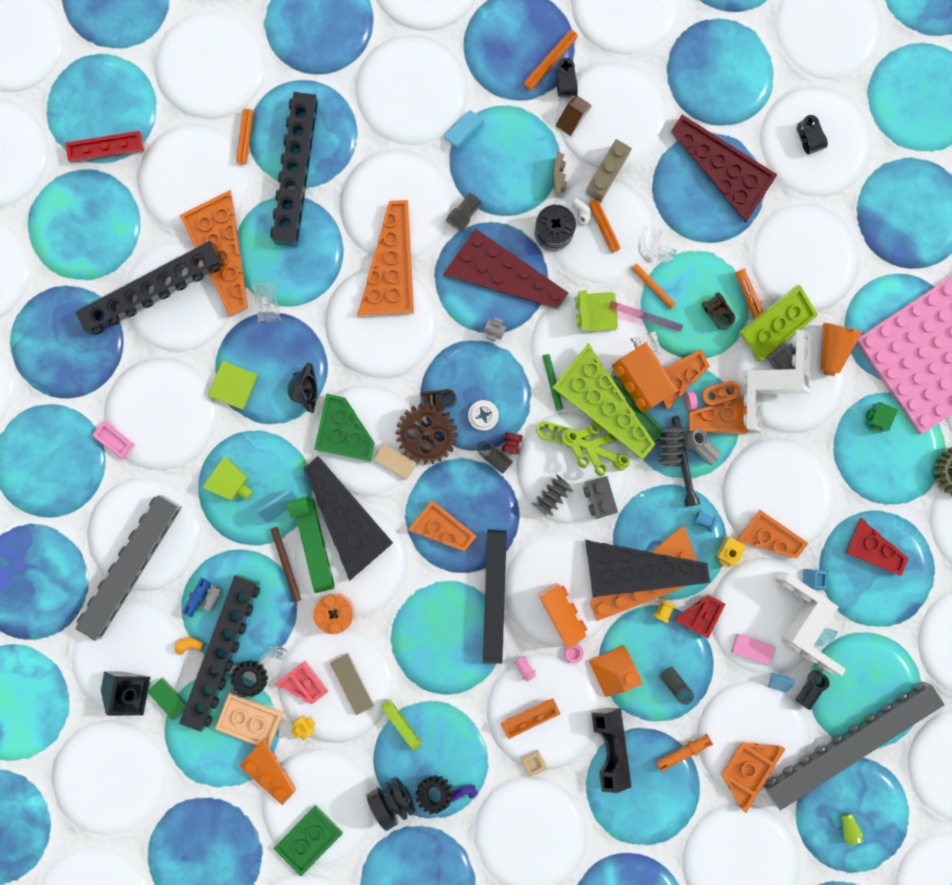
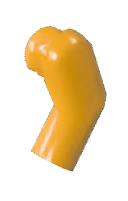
M186 637L176 642L174 646L175 653L182 655L189 648L201 652L204 642L192 637Z

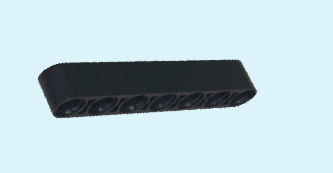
M487 529L483 640L484 664H502L507 530Z

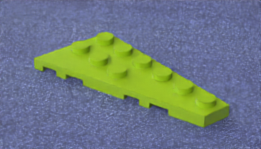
M588 342L552 388L643 460L655 446V443Z

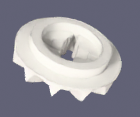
M480 400L470 407L468 418L474 428L485 431L490 430L496 425L499 413L492 402ZM480 408H482L484 413L491 412V414H489V416L486 417L487 423H485V421H483L482 418L476 419L480 415Z

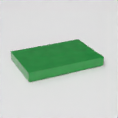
M315 805L274 847V850L302 876L343 834V831Z

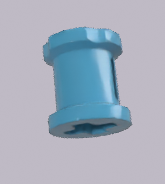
M699 509L693 520V525L706 528L711 533L717 524L718 517L709 516Z

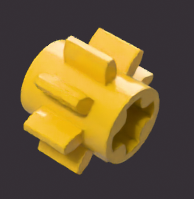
M302 715L292 722L294 728L290 732L295 739L301 737L304 740L315 732L313 730L315 722L311 716L305 718Z

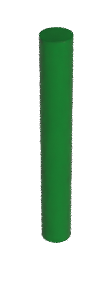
M546 354L542 357L555 408L558 411L563 409L560 394L552 388L557 381L550 354Z

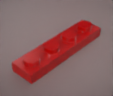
M141 131L65 142L67 158L70 163L145 151Z

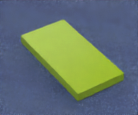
M796 285L740 330L739 334L756 361L761 362L796 334V330L802 329L818 314L801 285Z

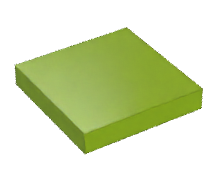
M222 361L208 396L245 410L259 375Z

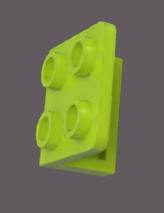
M587 290L578 292L577 296L574 297L575 308H578L576 326L580 327V333L617 329L615 293L587 294Z

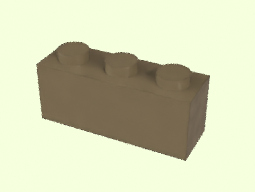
M615 139L587 186L585 194L595 200H599L600 203L603 201L632 150L630 146Z

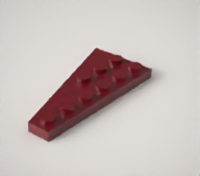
M682 114L671 130L672 135L743 221L747 223L778 174Z
M476 228L443 273V276L449 278L452 277L493 291L527 299L554 309L559 308L569 293Z

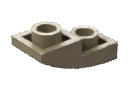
M557 152L553 169V189L556 197H559L560 192L564 193L567 186V181H564L566 174H563L566 161H563L565 154Z

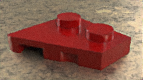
M705 595L678 615L674 621L709 639L726 604L710 595Z

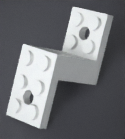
M796 330V335L793 336V347H796V355L792 357V364L796 369L748 370L747 376L744 378V385L747 387V395L744 396V406L747 407V414H744V426H747L748 430L762 432L763 394L810 393L811 336L805 330Z
M778 571L774 577L779 581L778 585L786 590L794 591V596L802 601L805 600L781 637L786 641L785 645L799 653L803 652L801 654L802 657L818 664L817 667L833 676L835 673L842 676L846 669L813 647L838 609V606L791 574Z

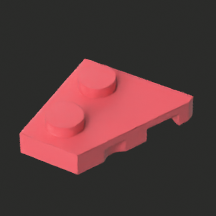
M306 661L302 662L275 684L276 687H282L290 691V694L301 697L311 705L328 692Z

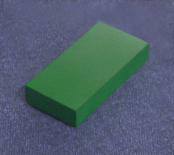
M161 678L147 691L172 720L184 711L187 703L164 678Z

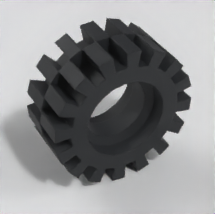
M252 660L239 664L233 670L230 678L232 679L230 683L234 686L233 690L237 691L239 696L243 695L245 698L248 696L253 697L263 691L268 683L267 670H264V665H260L258 661L253 662ZM247 671H251L256 675L257 680L253 686H247L243 683L242 677Z
M430 776L422 780L421 784L417 786L419 790L415 793V795H418L416 802L420 801L421 804L418 806L420 808L424 807L423 811L425 813L429 811V814H438L451 805L450 802L453 801L451 795L454 794V791L450 790L452 785H448L449 781L447 779L443 780V776ZM431 787L438 788L441 793V798L438 802L431 801L428 796Z

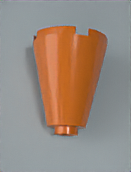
M823 322L820 369L824 370L823 374L834 377L835 373L840 374L862 331Z

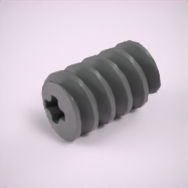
M666 426L665 429L660 430L665 436L659 437V440L665 443L659 445L664 451L658 453V455L663 457V459L657 460L658 463L665 466H681L678 462L682 461V457L677 455L683 453V450L678 447L684 445L683 442L679 441L684 438V435L679 433L685 430L684 427Z
M557 474L555 475L558 480L551 479L553 486L546 485L548 492L541 491L543 498L536 497L538 504L531 503L544 515L553 516L554 514L551 509L558 510L556 503L563 504L561 496L568 498L565 491L573 492L571 486Z

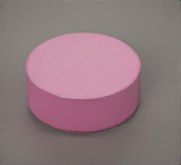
M693 391L685 392L684 403L688 411L696 410L698 406L697 396Z
M576 644L570 649L565 647L564 657L568 662L578 663L582 660L584 652L580 645Z

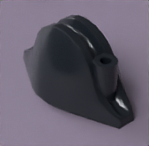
M307 363L302 371L293 373V378L288 384L287 391L289 398L293 402L303 405L307 412L314 413L317 382L313 364Z

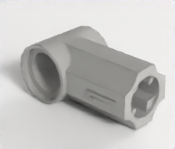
M697 429L684 435L682 442L685 448L694 450L708 465L714 464L720 458L721 452L708 440L707 434L702 429Z

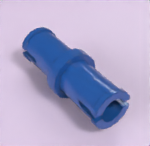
M200 577L194 591L190 592V598L181 612L189 617H193L200 602L203 603L204 601L203 597L207 588L212 583Z

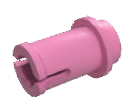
M525 656L514 661L523 675L522 679H525L526 682L536 677V671L532 670Z

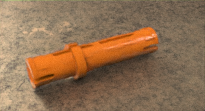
M744 268L735 272L734 275L748 304L747 309L751 311L755 319L764 311L761 307L762 302L758 300Z
M708 734L693 742L690 740L682 748L656 760L661 772L693 755H699L698 752L712 746L713 743Z

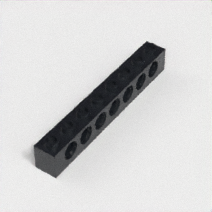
M293 92V98L289 99V110L291 112L290 117L287 116L286 119L288 132L287 135H284L283 145L285 146V153L281 154V164L283 167L282 171H279L278 174L280 188L276 190L275 200L278 202L277 208L273 210L274 227L270 229V238H272L276 245L298 247L319 102L315 94ZM300 112L306 113L304 117H297ZM303 130L300 136L295 135L296 131ZM294 149H301L298 154H292ZM291 167H298L296 172H289ZM289 185H295L293 191H287ZM287 203H292L293 206L291 209H284V206ZM283 222H290L288 228H281Z
M208 241L76 311V315L86 333L98 335L104 332V328L121 323V319L135 316L140 309L152 307L154 302L159 299L169 298L171 293L176 290L182 291L188 287V284L203 280L205 275L220 271L225 263L217 246ZM204 259V266L199 268L200 260ZM188 268L187 275L182 276V271ZM171 277L170 284L166 285V279ZM154 286L153 293L149 294V288ZM137 294V301L133 303L132 298ZM120 303L121 308L116 312V306ZM103 312L104 317L100 320L99 315Z
M239 574L234 575L179 724L200 732L206 727L209 728L213 716L210 715L212 710L216 709L220 700L218 698L219 691L224 689L227 679H224L226 672H230L233 666L232 656L234 653H237L240 647L239 637L244 635L247 624H245L247 616H251L254 609L252 605L254 598L257 599L260 593L259 581ZM241 592L247 597L245 603L240 602L238 599V595ZM233 611L239 613L240 618L238 621L232 619ZM226 629L232 631V639L225 637ZM219 648H223L226 651L225 658L218 655ZM212 666L218 668V676H214L211 673ZM205 685H209L212 688L211 694H207L204 691ZM198 704L204 705V713L198 711Z

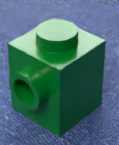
M882 402L874 403L865 416L867 419L865 425L870 426V430L876 433L889 431L898 409Z

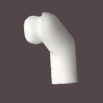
M577 197L572 205L579 211V223L586 225L591 220V209Z

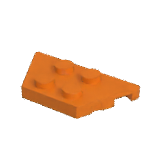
M741 741L725 766L721 776L743 812L746 813L782 756L785 751L783 746Z

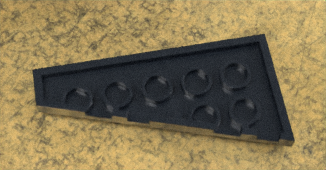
M317 456L303 469L346 570L347 577L351 581L394 542L324 461Z
M585 539L593 598L710 583L708 564L705 562L676 558L669 555Z

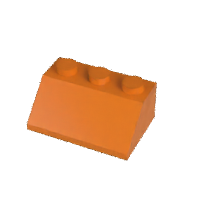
M647 342L611 365L615 374L620 378L626 391L629 392L642 413L678 391Z
M557 583L538 593L567 649L572 648L587 636L584 632L587 630V627L583 620L579 621L575 614L578 611L573 602L569 604L566 598L569 594L564 585L560 587Z

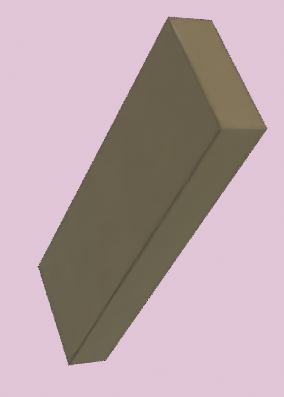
M347 653L330 662L355 714L358 715L373 707L374 704L349 654Z

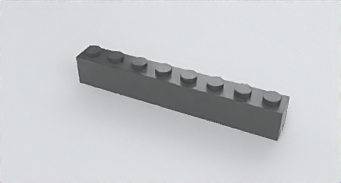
M157 495V497L152 498L149 503V510L138 521L140 523L138 528L130 533L128 537L130 541L119 551L117 562L109 567L107 578L100 582L97 587L99 591L88 601L86 612L82 613L77 619L78 625L75 629L94 641L100 640L182 509V506L164 495Z

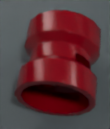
M505 432L504 439L506 442L502 445L501 451L520 455L519 443L522 442L523 436Z

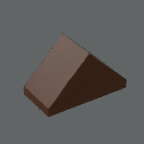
M578 95L575 96L566 105L556 123V127L571 137L592 105Z

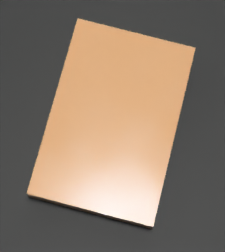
M230 691L215 729L256 746L265 737L270 749L284 712Z

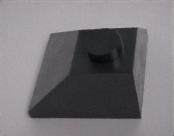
M104 671L100 691L106 715H144L150 676L122 671Z

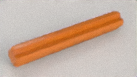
M569 30L524 82V86L528 90H533L574 43L578 36L574 30Z

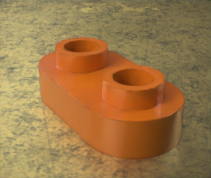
M726 381L710 386L702 392V401L708 406H714L733 400L739 396L740 386L735 381ZM727 388H731V394H728L726 392ZM709 393H712L714 395L713 400H710L708 398Z

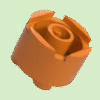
M333 593L318 601L314 608L313 619L318 628L323 632L338 634L352 624L355 617V609L352 601L347 596ZM336 609L338 616L333 618L330 611Z

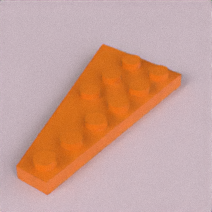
M229 190L179 216L196 248L208 241L217 246L225 265L221 267L220 271L213 274L209 273L229 315L232 317L248 309L233 196L232 191Z
M408 200L388 202L378 244L370 266L360 308L358 309V317L414 313Z
M684 525L651 551L656 554L698 561ZM687 586L595 597L589 603L596 621H599Z

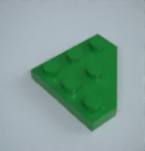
M326 394L314 450L371 462L375 442L345 397Z

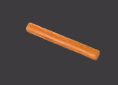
M638 264L632 267V270L670 309L676 305Z

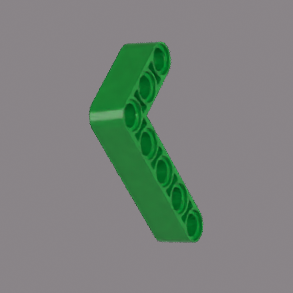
M305 496L287 501L290 517L297 519L314 592L320 593L334 589V580L313 497Z

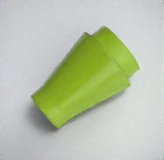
M853 814L842 815L843 836L847 845L862 843L863 834Z

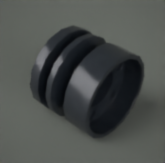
M557 204L546 206L540 211L536 218L534 236L541 248L556 252L563 250L570 244L576 229L574 214L569 208ZM559 224V227L552 228V225Z
M397 776L391 779V783L388 781L384 783L386 793L380 787H377L366 794L367 802L375 819L385 831L398 825L397 814L403 820L408 818L407 813L410 816L416 814L413 798L407 787Z

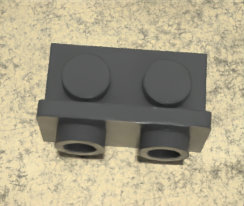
M785 342L766 357L775 370L796 369L792 364V357L796 355V347H793L792 343Z
M607 476L584 482L583 491L585 497L590 499L591 505H588L591 516L599 519L618 513Z

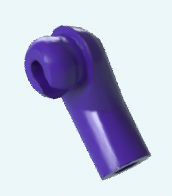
M469 784L455 789L454 794L451 795L453 797L452 803L467 794L471 799L478 795V791L475 789L476 786Z

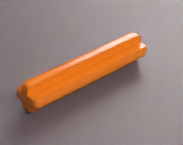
M251 109L242 110L236 162L242 165L247 164L253 120V111Z
M599 200L590 202L589 207L611 253L619 251L621 248Z

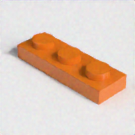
M552 698L514 717H510L500 724L507 738L510 739L560 715V711Z

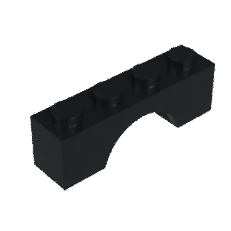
M603 708L592 712L594 732L601 735L604 739L607 751L605 764L599 772L602 792H622L631 788L632 785L621 708Z

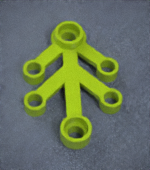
M592 423L588 428L580 431L566 429L562 433V443L564 446L572 448L577 458L578 466L586 468L592 462L594 471L598 476H603L608 471V467L600 462L597 455L612 461L613 467L618 471L625 470L630 464L627 455H616L599 447L606 443L612 444L617 440L608 432L604 436L589 442L581 439L588 435H597L600 432V426L597 423ZM580 447L586 450L588 456L583 455Z

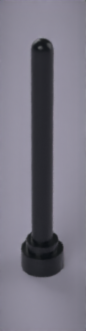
M673 416V426L681 427L679 417ZM683 445L678 448L683 450V453L679 456L682 457L680 463L687 493L685 495L686 499H684L685 507L700 505V499L694 493L686 449Z

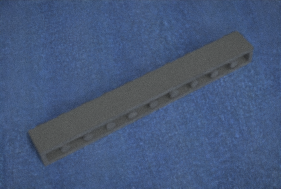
M926 682L915 684L911 691L901 693L894 702L882 705L880 707L881 710L875 714L871 713L865 716L864 721L851 725L844 734L834 736L827 745H820L815 749L816 752L801 757L797 764L784 768L783 773L777 777L772 776L767 779L763 787L774 805L781 811L943 707L945 704L934 687Z

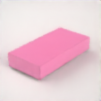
M103 421L92 435L121 459H124L135 446L132 441L106 421Z
M737 634L731 652L770 665L775 646Z

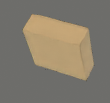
M539 750L521 758L529 777L547 769Z

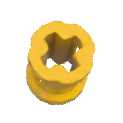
M661 599V604L653 616L668 623L673 609H676L677 606Z

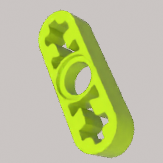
M543 421L538 424L536 433L542 439L563 445L562 441L558 438V433L561 430L571 428ZM547 425L548 430L554 431V427H556L555 439L551 438V433L542 435L540 427L543 428ZM589 435L584 437V440L591 441Z
M390 699L381 704L382 709L411 749L415 751L422 746L421 740Z

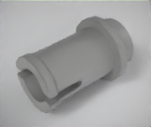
M215 585L207 588L208 593L201 607L207 611H212L218 597L222 595V589Z

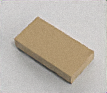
M383 444L374 459L405 479H408L417 464L386 444Z

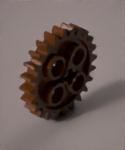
M427 402L426 407L423 408V405L419 403L418 409L413 405L411 412L407 409L405 410L406 417L400 416L399 419L402 422H398L396 425L400 429L395 432V434L400 436L397 437L396 442H402L399 445V449L405 448L403 455L411 454L409 460L416 457V463H419L422 459L424 465L427 464L428 460L434 464L436 458L439 462L442 461V455L447 458L449 455L447 451L453 452L454 448L451 445H456L457 441L452 438L458 437V433L453 431L457 430V426L452 425L455 421L454 418L448 419L450 412L443 413L444 407L437 410V404H435L433 408H430V404ZM429 417L432 423L425 424L422 418ZM411 429L416 430L418 435L411 436L408 431ZM428 431L430 432V435H426V436L423 435L424 432H425V433H427ZM442 431L445 437L439 438L435 432ZM422 444H429L431 449L424 450Z

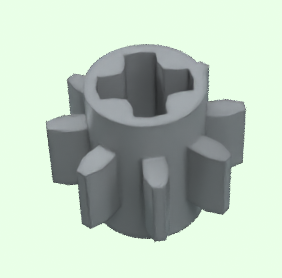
M497 317L493 321L488 320L483 332L488 334L486 339L495 342L496 338L502 339L506 326L502 325L503 320Z

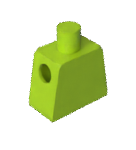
M228 457L222 458L203 486V488L234 501L239 495L248 500L254 492L246 486L250 478Z

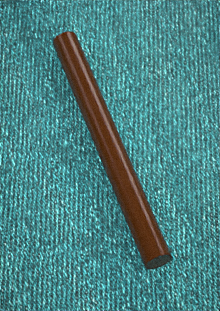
M278 527L272 528L270 530L294 602L300 601L302 599Z

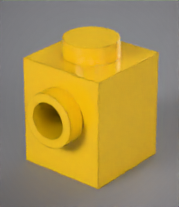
M725 536L715 557L720 559L718 563L728 568L730 565L736 567L747 546L731 537Z

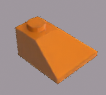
M624 645L589 661L605 697L629 691L643 684Z

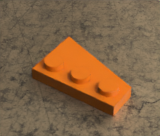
M702 349L664 368L678 390L662 401L667 410L710 367Z
M744 397L689 412L688 433L702 429L705 433L746 435L747 426H744V414H747V407L744 406Z
M433 500L408 529L462 551H466L477 537Z
M760 509L737 539L739 542L748 543L796 559L808 545V542Z
M264 737L239 767L283 805L296 791V787L285 769L280 767L276 754L271 752L267 745L268 741Z

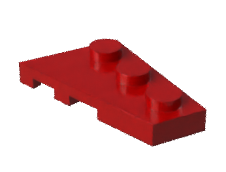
M859 518L846 554L902 576L909 558L892 543L883 538L877 530L869 526L863 518Z

